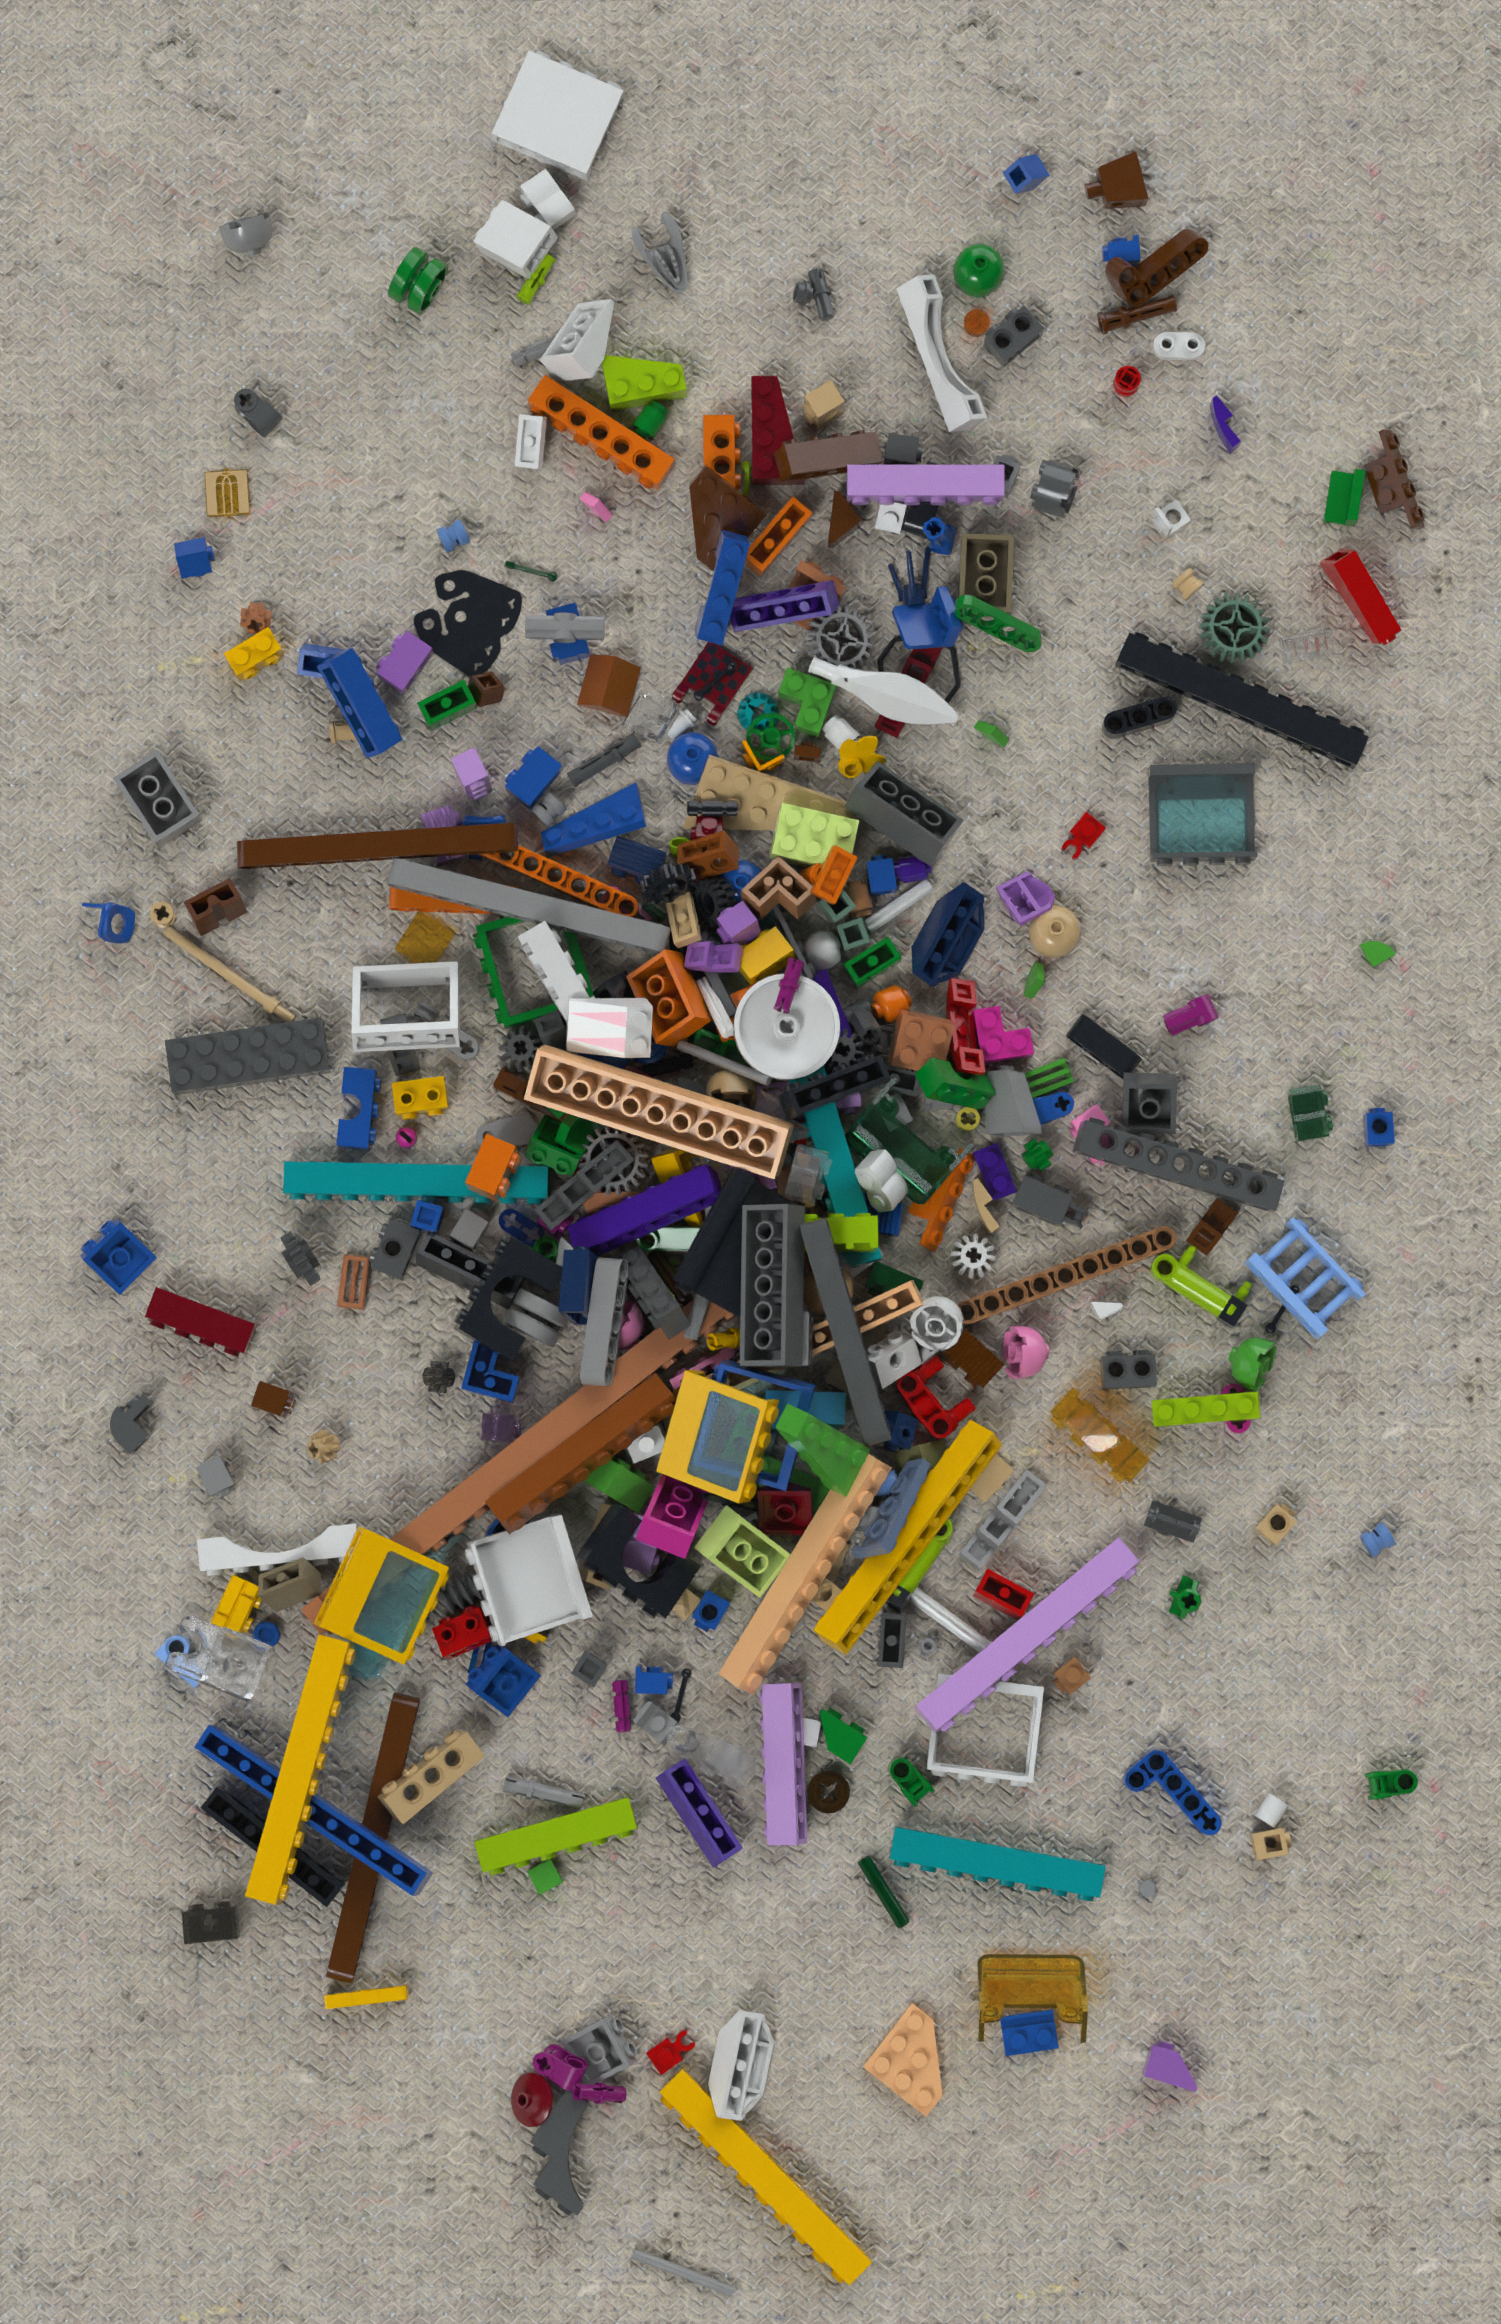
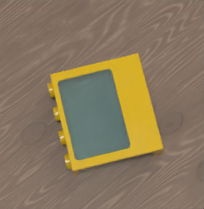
M698 1369L685 1370L656 1471L736 1503L750 1502L756 1493L757 1485L755 1483L757 1476L764 1465L763 1455L765 1448L768 1447L771 1441L770 1431L772 1424L778 1417L779 1409L777 1407L779 1400H765L705 1377L706 1372Z
M358 1526L313 1624L405 1665L406 1661H409L415 1652L414 1643L417 1637H420L426 1628L425 1619L428 1613L432 1612L437 1604L438 1598L436 1595L440 1587H444L448 1580L449 1573L447 1571L449 1567Z

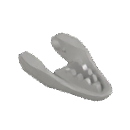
M667 213L661 214L660 221L665 225L670 235V240L653 250L645 249L644 240L641 238V230L636 227L631 228L634 246L657 276L675 293L684 292L687 289L688 279L681 233L675 220Z

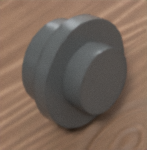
M806 280L797 282L793 292V302L804 307L807 302H811L813 297V287H810V282Z

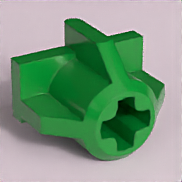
M1182 1575L1177 1591L1171 1588L1169 1590V1595L1174 1597L1168 1612L1182 1619L1186 1618L1187 1613L1195 1612L1201 1605V1597L1197 1591L1200 1581Z

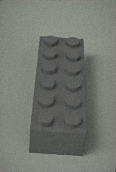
M321 1017L165 1040L171 1091L174 1095L331 1073L325 1025Z
M793 1204L742 1205L740 1366L802 1367L804 1241L800 1224L805 1223V1206Z

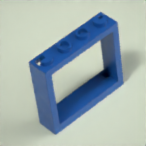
M723 1359L720 1366L715 1365L711 1379L726 1384L728 1372L730 1371L801 1391L797 1408L809 1413L816 1385L758 1368L740 1366V1363ZM711 1391L706 1405L709 1406L706 1416H703L699 1430L702 1432L700 1442L696 1441L692 1454L695 1457L693 1465L741 1478L744 1465L707 1455L723 1395ZM787 1443L779 1475L761 1470L757 1476L756 1483L786 1491L793 1473L798 1454L797 1450Z

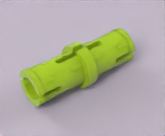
M546 254L538 268L532 273L531 278L526 279L516 295L518 300L527 305L531 304L539 287L544 286L546 282L545 277L556 262L552 256Z

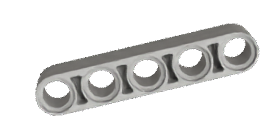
M598 1258L596 1261L580 1368V1380L583 1385L610 1386L613 1382L629 1272L626 1259Z

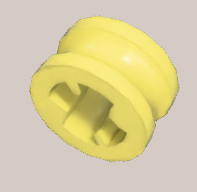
M962 1108L956 1117L958 1127L967 1132L976 1129L980 1122V1115L973 1108ZM963 1113L966 1115L972 1113L975 1116L972 1119L975 1123L973 1125L969 1123L963 1125L961 1121L964 1118H961V1115Z

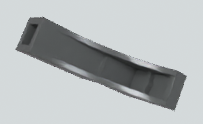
M565 2090L552 2108L548 2119L540 2125L530 2140V2143L534 2145L532 2150L544 2158L546 2155L551 2157L533 2185L537 2187L535 2192L546 2200H549L551 2197L559 2203L557 2207L565 2214L570 2216L574 2213L578 2216L584 2207V2203L579 2197L571 2179L569 2146L574 2128L590 2101H576L573 2098L572 2091Z

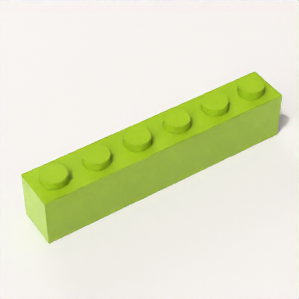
M626 1797L475 1840L474 1843L482 1872L489 1871V1875L492 1876L505 1872L504 1867L514 1864L515 1868L530 1865V1859L540 1857L541 1861L557 1857L556 1852L566 1849L568 1854L582 1850L581 1844L592 1842V1846L607 1843V1837L617 1834L618 1839L634 1835L633 1830L638 1827L630 1798Z

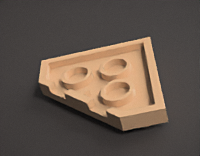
M911 2002L865 2062L863 2068L925 2117L932 2111L943 2094L933 2019Z

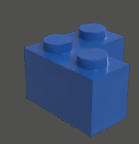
M473 1342L461 1389L514 1404L520 1377L497 1371L496 1366L499 1356Z

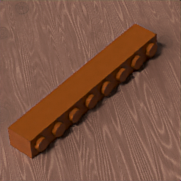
M656 1373L487 1499L485 1503L509 1535L515 1530L521 1529L528 1520L536 1514L542 1513L556 1499L566 1495L568 1490L577 1483L586 1480L593 1471L607 1464L614 1455L628 1448L634 1440L642 1434L649 1432L655 1424L663 1418L672 1415L676 1403L674 1395Z

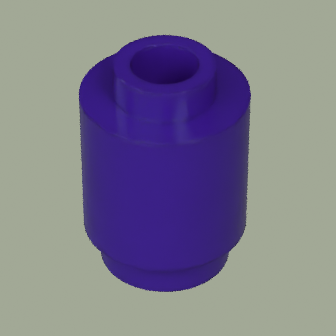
M915 855L901 857L899 861L893 862L896 882L903 881V884L928 879L927 874L932 873L931 866L920 861Z

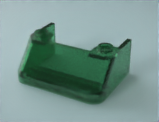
M893 1077L847 1131L845 1138L848 1146L862 1159H865L871 1151L885 1149L894 1159L897 1172L900 1173L907 1184L908 1193L906 1196L914 1203L925 1204L971 1151L974 1145L970 1143L960 1155L948 1146H940L936 1151L929 1147L895 1117L899 1113V1105L896 1099L888 1094V1091L897 1082V1079Z

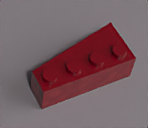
M751 376L752 485H804L805 479L781 482L774 452L782 446L783 442L794 439L778 376Z

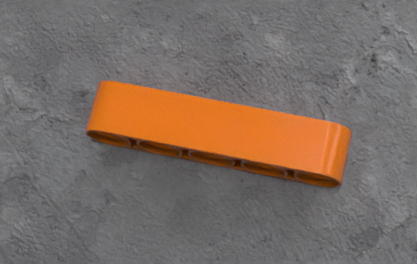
M393 887L389 888V909L394 911L495 914Z

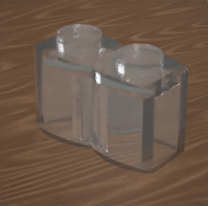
M801 1144L797 1145L784 1198L813 1206L816 1199H822L825 1185L820 1184L822 1175H828L832 1160L827 1159L829 1152Z

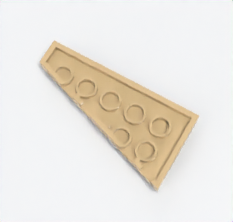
M709 755L692 801H698V803H702V801H723V803L736 801L738 803V815L727 817V814H723V829L775 830L778 811L782 803L851 819L854 817L852 812L844 807L847 803L846 801ZM687 815L683 829L696 827V816Z

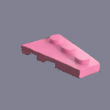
M740 1346L735 1349L729 1347L718 1349L720 1353L711 1358L707 1354L695 1361L696 1366L689 1370L698 1369L707 1373L715 1369V1365L720 1366L723 1359L729 1360L733 1358L735 1352L740 1350ZM686 1367L672 1374L673 1379L669 1380L674 1391L680 1388L684 1372L687 1370Z

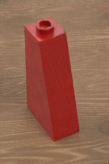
M1340 549L1319 562L1372 643L1386 645L1397 638L1395 634L1400 632L1401 628L1355 550Z

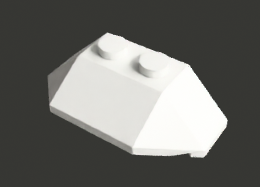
M739 2010L719 2031L708 2081L715 2113L719 2118L742 2121L746 2116L745 2114L763 2096L774 2046L764 2014Z

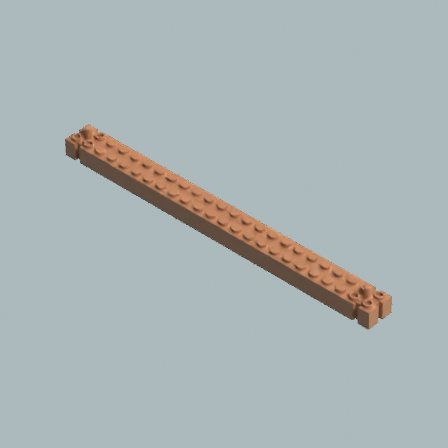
M804 1253V1266L809 1272H812L808 1254ZM695 1299L682 1308L687 1319ZM709 1301L697 1340L702 1336H705L707 1339L709 1337L708 1334L719 1330L717 1325L725 1319L728 1323L736 1316ZM661 1328L655 1329L616 1360L614 1378L610 1386L584 1385L389 1540L424 1556L431 1550L438 1552L448 1544L446 1539L454 1533L455 1536H458L469 1527L467 1524L469 1520L473 1517L480 1519L490 1511L485 1503L487 1499L661 1369L665 1372L677 1363L676 1357L682 1352L687 1355L698 1346L697 1340L685 1338L683 1335L684 1330L668 1339ZM389 1551L365 1602L368 1600L375 1602L386 1593L383 1590L384 1587L390 1583L395 1586L406 1577L404 1572L410 1567L416 1569L421 1564L393 1551ZM330 1587L301 1609L312 1624ZM313 1624V1626L321 1635H325L326 1633L328 1635L334 1634L333 1632H330L326 1629H323ZM355 1624L353 1630L359 1634L360 1630Z

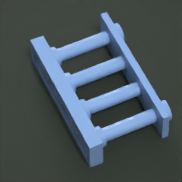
M1292 1217L1285 1223L1290 1231L1264 1255L1258 1256L1255 1252L1244 1264L1317 1340L1328 1331L1324 1326L1326 1320L1351 1296L1358 1301L1366 1294L1362 1290L1364 1287L1355 1277L1350 1278L1308 1233L1309 1228L1300 1219L1296 1220ZM1298 1238L1308 1250L1282 1275H1276L1270 1268L1272 1266L1271 1262ZM1316 1257L1327 1269L1300 1294H1294L1288 1287L1290 1285L1289 1282ZM1335 1277L1345 1288L1319 1313L1315 1312L1313 1314L1307 1307V1301L1329 1280Z

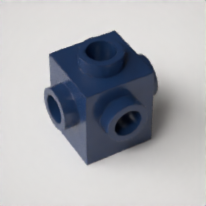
M884 1410L892 1440L881 1442L884 1444L883 1448L898 1453L899 1449L910 1450L915 1440V1432L919 1420L899 1411Z

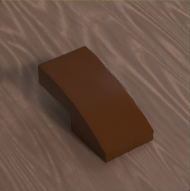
M1216 1198L1186 1241L1208 1256L1238 1213Z

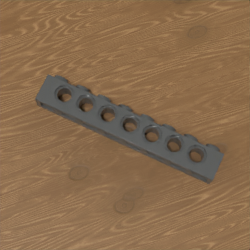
M1090 1117L1089 1121L1080 1122L1073 1153L1267 1212L1277 1211L1285 1181L1277 1179L1278 1174L1263 1170L1261 1174L1252 1171L1253 1166L1244 1163H1238L1237 1166L1228 1164L1229 1159L1213 1155V1159L1203 1156V1151L1195 1148H1189L1188 1151L1179 1149L1178 1143L1164 1140L1163 1143L1154 1141V1136L1145 1133H1139V1136L1129 1133V1128L1119 1125L1110 1128L1104 1126L1105 1121ZM1102 1134L1107 1135L1110 1139V1145L1107 1149L1103 1148L1100 1144ZM1127 1142H1131L1135 1147V1152L1132 1156L1125 1152L1124 1148ZM1152 1149L1156 1150L1160 1156L1156 1164L1149 1158ZM1177 1157L1182 1158L1184 1161L1182 1171L1177 1170L1174 1166V1161ZM1202 1164L1206 1165L1209 1170L1206 1179L1202 1178L1199 1174V1168ZM1226 1172L1231 1173L1233 1176L1231 1186L1226 1185L1224 1182ZM1251 1179L1255 1180L1258 1184V1190L1255 1194L1248 1188Z

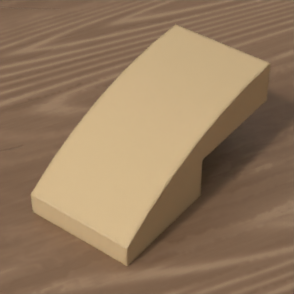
M977 1178L972 1182L974 1203L978 1215L990 1235L998 1230L1000 1226L985 1207L993 1199Z

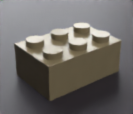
M962 533L960 540L958 597L962 595L974 596L1011 615L1014 535ZM985 616V617H982V618H993V617H991V616Z

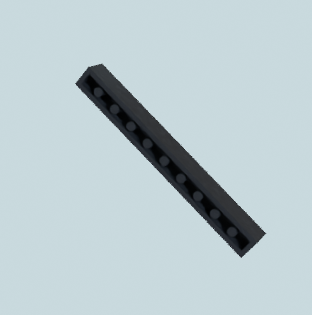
M1138 632L1128 634L1116 661V667L1353 770L1358 764L1369 736L1364 735V730L1356 726L1348 728L1341 725L1339 719L1330 715H1326V718L1316 714L1317 710L1310 706L1302 705L1300 707L1292 703L1293 700L1281 694L1278 697L1268 693L1269 690L1264 686L1258 684L1251 686L1244 683L1245 679L1236 674L1228 676L1221 673V669L1213 664L1207 663L1205 666L1196 662L1197 658L1190 654L1183 653L1180 655L1175 653L1173 648L1167 644L1159 643L1157 645L1148 641L1149 637Z

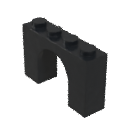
M507 1237L505 1241L503 1239L499 1241L494 1250V1253L497 1254L492 1263L488 1262L482 1270L481 1276L483 1279L479 1286L475 1285L471 1289L467 1297L470 1302L466 1309L461 1308L456 1315L454 1322L457 1324L454 1330L506 1361H513L526 1338L503 1325L495 1317L491 1308V1295L495 1286L508 1276H518L543 1291L550 1293L554 1291L562 1277V1267L515 1238Z
M612 1503L577 1556L584 1561L582 1565L593 1573L597 1571L603 1575L602 1581L614 1589L616 1586L623 1591L622 1596L633 1604L638 1602L642 1605L641 1611L653 1619L656 1616L666 1619L701 1566L689 1556H686L684 1559L668 1553L650 1578L640 1582L632 1580L627 1575L623 1566V1551L642 1520L623 1505Z

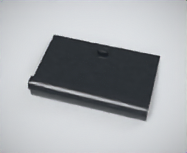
M733 1167L673 1277V1280L676 1282L675 1287L687 1294L692 1291L740 1318L742 1205L798 1204L756 1182V1179L747 1172Z

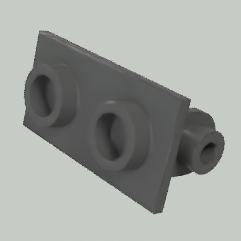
M1152 1500L1144 1526L1194 1543L1201 1527L1202 1518Z

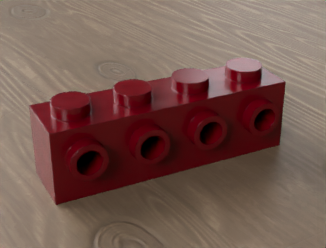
M158 1287L154 1290L145 1314L146 1318L151 1319L149 1324L163 1330L166 1325L175 1328L174 1334L189 1339L190 1334L200 1338L199 1343L214 1348L216 1343L225 1347L223 1352L236 1357L240 1353L247 1354L257 1328L255 1323Z

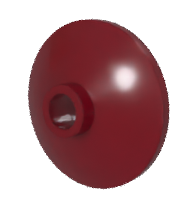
M538 2073L523 2074L517 2079L512 2089V2110L517 2120L524 2126L537 2127L542 2125L548 2119L552 2110L553 2095L548 2081Z

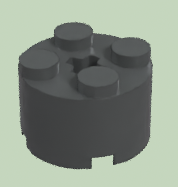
M1051 459L1048 461L1043 460L1039 469V475H1041L1039 484L1035 483L1031 491L1030 499H1033L1031 506L1035 510L1065 519L1066 513H1069L1078 486H1075L1073 482L1074 478H1080V468Z

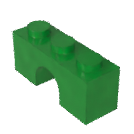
M931 1058L915 1073L927 1099L980 1110L996 1095L986 1072L984 1075L964 1072L957 1074L949 1061Z

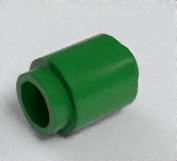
M651 401L649 405L646 404L632 424V427L635 429L634 433L646 441L647 439L654 440L667 420L668 410L655 401Z

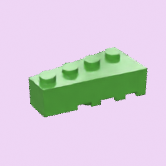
M787 1403L775 1428L790 1446L797 1450L799 1457L808 1463L810 1470L821 1479L820 1482L825 1487L846 1497L871 1449L811 1414Z

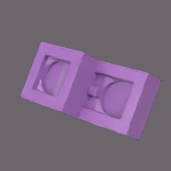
M711 941L694 942L687 946L684 968L705 972H739L743 947L739 944L715 945Z

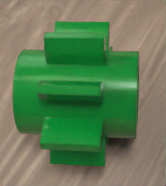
M1032 1139L1023 1146L1026 1151L1021 1156L1030 1170L1037 1167L1041 1172L1051 1165L1048 1159L1054 1155L1044 1140L1037 1143L1035 1139Z

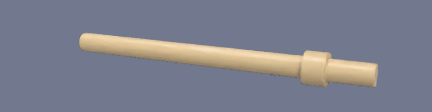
M168 926L163 935L264 1006L263 1009L271 1015H277L285 1022H293L296 1016L280 1005L281 1002L276 998L265 995L172 927Z

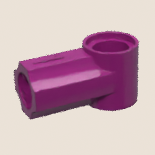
M1209 994L1195 998L1188 1002L1186 1006L1162 1016L1171 1037L1195 1026L1201 1027L1219 1018Z

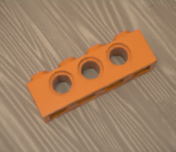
M703 415L704 466L707 465L715 471L717 465H727L729 467L727 473L717 474L736 489H740V474H735V464H740V448H735V439H740V423H734V415ZM723 438L729 442V445L726 448L720 449L715 446V441Z

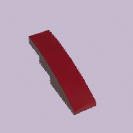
M943 647L913 649L901 674L908 675L926 684ZM880 714L874 727L898 738L905 722L892 720Z

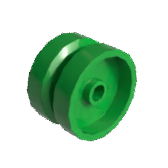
M413 247L399 265L389 286L388 297L398 303L408 299V309L419 315L423 314L438 294L446 277L448 265L437 258L428 262V253L418 247Z

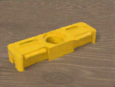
M406 1984L325 1994L324 2005L325 2009L406 2000L409 1998L408 1988Z

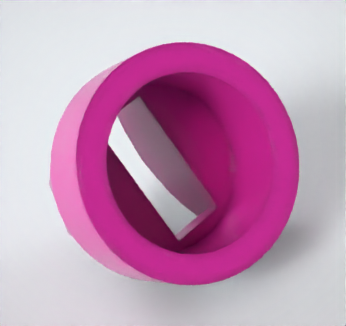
M402 1127L396 1133V1141L402 1148H411L417 1142V1134L410 1127ZM403 1131L413 1139L410 1143L400 1135Z

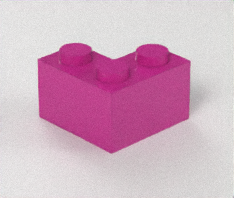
M1000 1006L973 1010L977 1047L983 1050L984 1064L1030 1058L1034 1055L1030 1028L1004 1032Z

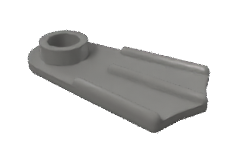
M525 1112L482 1125L476 1132V1140L481 1146L484 1140L483 1134L490 1132L493 1137L514 1146L528 1145L538 1126L532 1120L529 1112Z

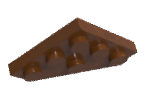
M705 465L689 484L697 559L714 572L716 563L715 551L721 529L745 535L748 538L767 514L710 467Z

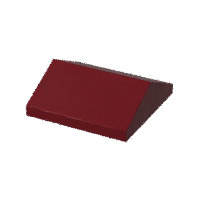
M790 1482L786 1491L770 1486L759 1487L757 1493L760 1531L765 1535H803L813 1519L811 1488Z

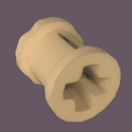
M329 721L332 745L336 744L337 741H357L347 722L334 723Z
M161 901L151 907L150 917L158 927L167 928L175 923L176 914L170 904ZM166 909L169 916L168 918L163 917L160 921L157 914L158 912L163 913Z

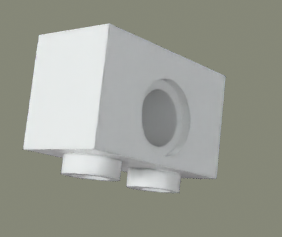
M900 1331L890 1333L887 1338L867 1349L876 1385L880 1389H884L922 1364L913 1336Z

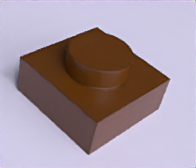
M801 742V745H795L794 760L820 763L821 748L816 747L815 743Z

